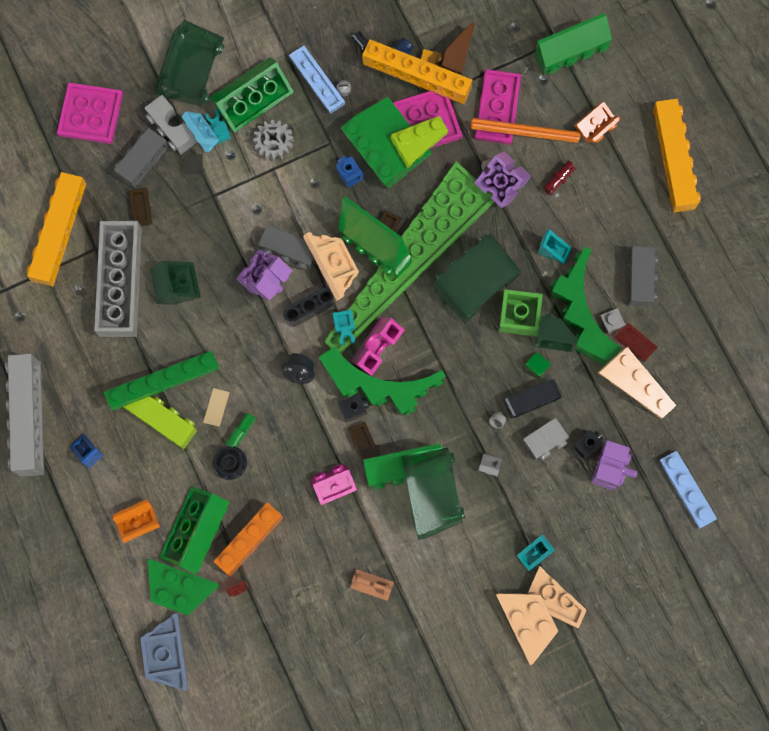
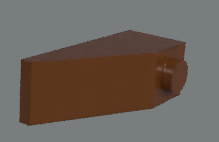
M474 23L468 25L441 54H438L435 61L437 66L459 75L462 74L475 26Z

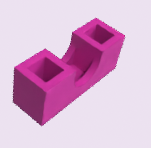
M381 317L349 363L356 369L372 376L383 361L379 358L381 352L388 345H394L405 329L392 318Z

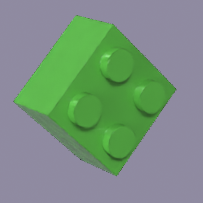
M505 289L499 332L537 337L543 294Z

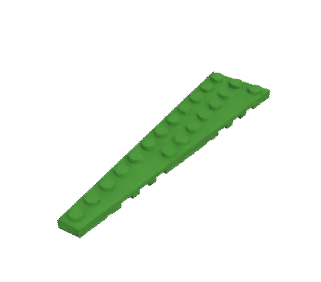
M457 161L444 177L439 187L433 192L428 202L422 207L418 216L414 218L409 228L401 236L411 256L412 263L399 278L393 274L391 276L388 275L380 265L377 272L368 281L366 287L348 309L352 310L355 330L350 332L354 335V339L368 328L495 203L491 199L493 194L483 192L475 184L476 179ZM334 328L324 342L330 349L336 347L342 353L351 344V338L345 337V345L341 346V332L336 333Z

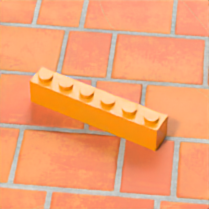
M678 99L657 101L653 107V113L673 213L695 210L700 203V193L696 192L697 178L692 172L693 158L689 157L690 143L685 137L686 124L682 122V105H679Z
M61 172L60 177L55 181L56 189L54 195H51L49 200L50 208L44 215V226L38 234L39 242L37 247L35 246L33 249V260L27 268V277L32 282L54 287L86 187L83 177Z

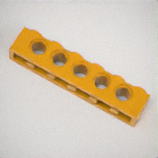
M369 40L362 55L363 65L462 104H465L472 89V79L373 40Z

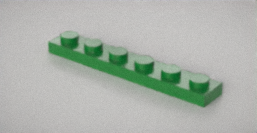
M212 351L107 390L104 392V396L110 410L114 411L219 370V365Z

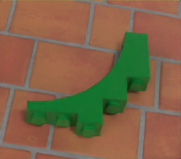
M585 246L583 251H578L574 258L576 264L574 268L569 267L565 275L566 277L561 275L558 280L554 279L550 287L552 290L551 297L567 304L561 314L564 317L562 323L579 331L573 341L576 344L574 350L605 366L623 348L614 343L601 331L587 306L584 293V274L592 249Z
M336 347L318 358L343 398L345 396L349 398L359 392L357 389L360 388L371 406L376 404L379 407L387 402L386 397H389L400 416L404 413L408 416L416 410L415 406L418 404L415 397L417 396L418 399L428 394L427 389L432 386L434 389L444 383L443 379L446 377L441 370L429 377L416 381L394 382L381 380L356 369L344 359Z

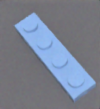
M305 46L289 55L290 60L330 114L345 105L341 95Z
M675 451L659 460L698 529L716 520L715 514L678 452Z

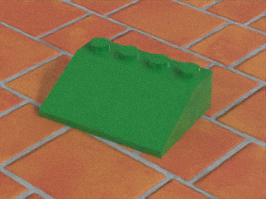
M389 97L357 114L341 127L379 179L389 189L433 154L428 149L422 157L418 158L407 169L390 137L391 134L409 128L411 125Z
M347 197L342 199L338 229L342 235L341 239L347 245H354L355 250L361 255L366 254L369 256L368 259L374 265H381L388 275L391 276L393 274L399 278L412 263L403 238Z

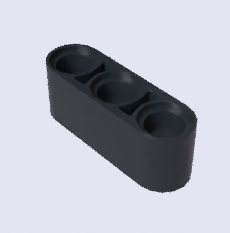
M322 288L285 308L283 315L286 323L291 327L304 323L330 309L335 304V297L329 288ZM324 295L331 297L327 302L321 300ZM307 304L314 305V308L310 311L304 309ZM296 313L298 316L296 319L290 320L288 315Z
M552 379L510 396L503 402L510 418L513 419L561 399L562 396L555 380Z

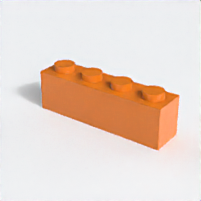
M267 502L213 562L231 577L281 522L283 516Z

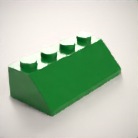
M600 14L537 42L535 59L543 75L548 73L554 74L562 67H570L581 59L587 60L595 53L607 51L612 37L606 14Z
M269 57L209 98L221 117L235 133L294 93L278 63Z
M441 443L363 460L368 485L373 490L383 489L387 484H392L393 486L402 485L405 480L410 479L412 482L423 480L424 476L428 475L431 478L442 476V472H445Z
M191 486L159 558L197 574L202 567L206 553L211 547V542L219 529L220 522L230 502L211 492Z

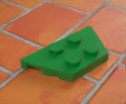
M148 558L152 603L189 616L220 586V584Z

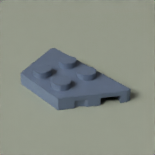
M175 613L165 622L155 627L154 630L140 638L145 678L188 691L189 686L179 613Z

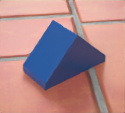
M85 434L80 436L70 446L79 460L88 468H91L104 456Z

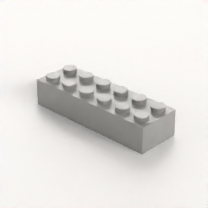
M100 221L95 332L99 337H137L142 228L138 221Z
M32 354L9 355L8 362L5 363L9 378L6 381V390L9 392V399L6 401V407L9 411L7 428L10 430V438L7 439V446L10 449L8 467L12 472L21 477L44 475L41 362Z

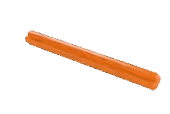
M472 118L471 129L575 143L580 139V132L478 118Z

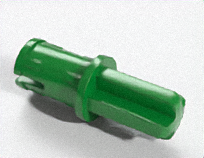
M246 413L238 426L234 427V432L225 443L231 447H237L244 436H247L246 433L256 418L250 413Z

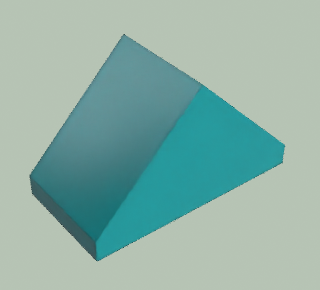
M547 229L540 244L538 254L565 264L572 247L550 229Z
M542 534L520 552L517 557L527 570L530 571L553 553L555 549Z

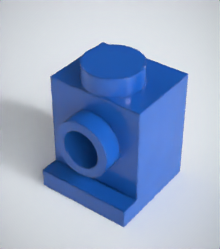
M345 156L338 160L336 171L347 188L364 180L363 172L359 169L352 156L349 158Z

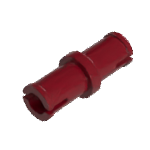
M568 160L558 172L556 171L553 174L552 179L543 186V189L547 190L546 193L553 195L561 184L566 183V179L577 169L576 166Z

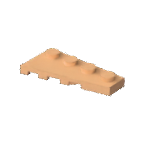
M628 347L623 348L597 372L659 418H663L676 406Z

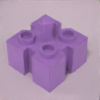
M506 152L495 155L487 166L490 169L482 172L475 181V184L483 192L490 191L493 194L491 199L501 208L509 205L518 194L516 190L523 188L532 177L521 166L518 168L514 167L515 161Z
M258 250L250 260L251 264L249 267H245L236 279L251 293L271 300L277 292H282L283 287L279 283L285 282L293 270L278 256L269 255L267 252Z
M607 440L602 446L591 484L613 491L617 486L620 487V484H623L625 475L636 478L638 471L626 467L632 455L629 454L630 448Z

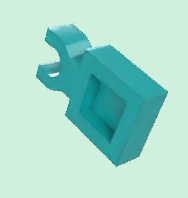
M218 110L214 111L216 115L214 119H210L209 115L205 114L210 128L219 139L216 145L231 139L225 121L220 122Z
M352 310L333 313L336 333L341 332V346L345 345V337H350L351 343H355L354 335L350 332L355 330Z

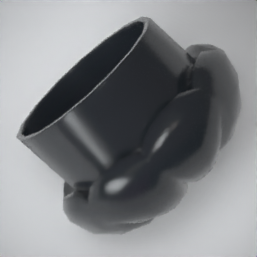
M290 354L288 362L282 365L283 376L292 383L308 384L315 378L313 371L314 362L302 354Z
M236 446L222 447L213 457V469L220 478L235 480L245 472L247 457Z

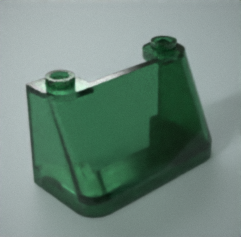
M183 20L175 28L171 36L154 94L198 106L206 104L209 94L205 87L214 58L223 52L224 44L222 43L224 37Z
M448 447L401 456L417 539L429 538L461 524L462 519H465L463 507L459 506L452 467V465L456 464L454 453H450Z

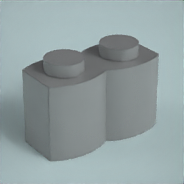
M555 418L523 439V442L535 460L539 458L544 460L551 455L550 451L557 448L559 450L567 445L566 440H568L569 436Z

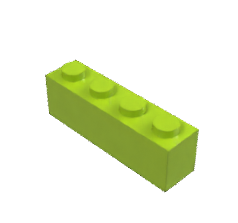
M156 396L154 398L147 397L123 407L183 450L197 432L194 427L195 423L188 418L184 420L178 416L180 413L172 407L169 409L164 407V402Z

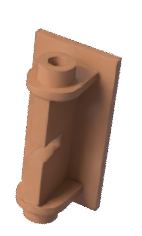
M357 569L350 588L388 601L394 582Z

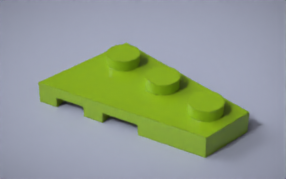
M437 116L393 133L390 139L408 169L429 148L445 137L448 129L441 117Z

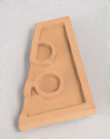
M539 567L527 594H541L552 617L578 629L586 609L552 579L545 570Z

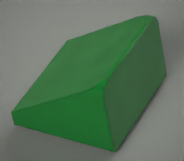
M536 352L524 367L539 379L552 364Z

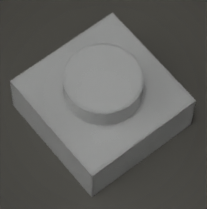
M618 308L599 317L607 334L625 327Z
M484 454L479 471L498 476L502 459Z

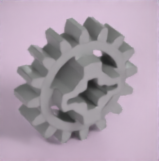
M271 120V124L265 121L264 127L258 126L259 132H254L256 138L253 139V142L256 144V151L260 150V156L265 154L267 160L270 156L273 157V160H276V156L283 159V153L289 154L288 148H293L291 142H294V138L291 136V129L287 130V124L282 126L280 120L277 124L274 123V120ZM284 135L286 137L285 143L282 141ZM262 137H264V139H265V141L263 142V143H264L263 145H262V143H261Z

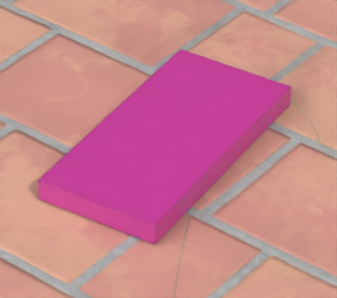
M485 69L478 119L515 123L521 74ZM476 130L475 140L510 145L513 134Z

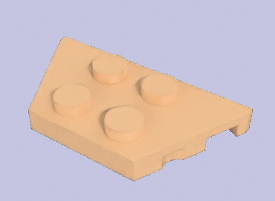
M308 232L303 237L336 301L344 296V292L350 287L352 280L359 271L341 238H330L325 235L318 237Z
M497 593L496 596L529 664L532 665L557 634L558 629L541 594Z

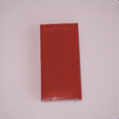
M629 322L615 337L643 362L657 349L654 343Z

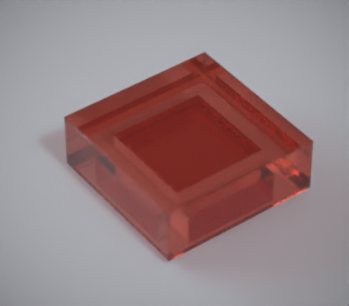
M242 581L226 591L233 598L249 590V587L245 581Z

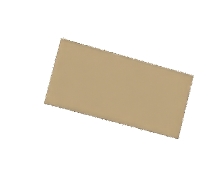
M213 388L203 423L220 427L230 392Z

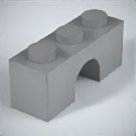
M163 95L145 107L147 112L145 117L151 125L155 123L158 127L156 129L161 137H166L169 140L167 143L173 151L177 150L181 155L197 143L194 134L186 126L185 122L176 127L168 125L169 121L176 114Z

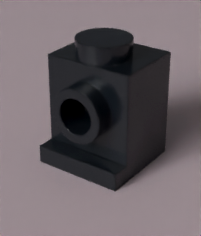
M360 394L338 402L346 423L367 415L366 409L369 406L366 398H361ZM356 403L358 407L356 409H352L351 404Z
M589 430L572 448L586 462L604 445L602 442L603 437L599 432ZM591 440L594 443V445L589 446L587 444V441Z

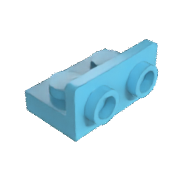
M186 111L182 115L186 126L192 131L196 141L201 144L205 152H210L219 139L201 113Z

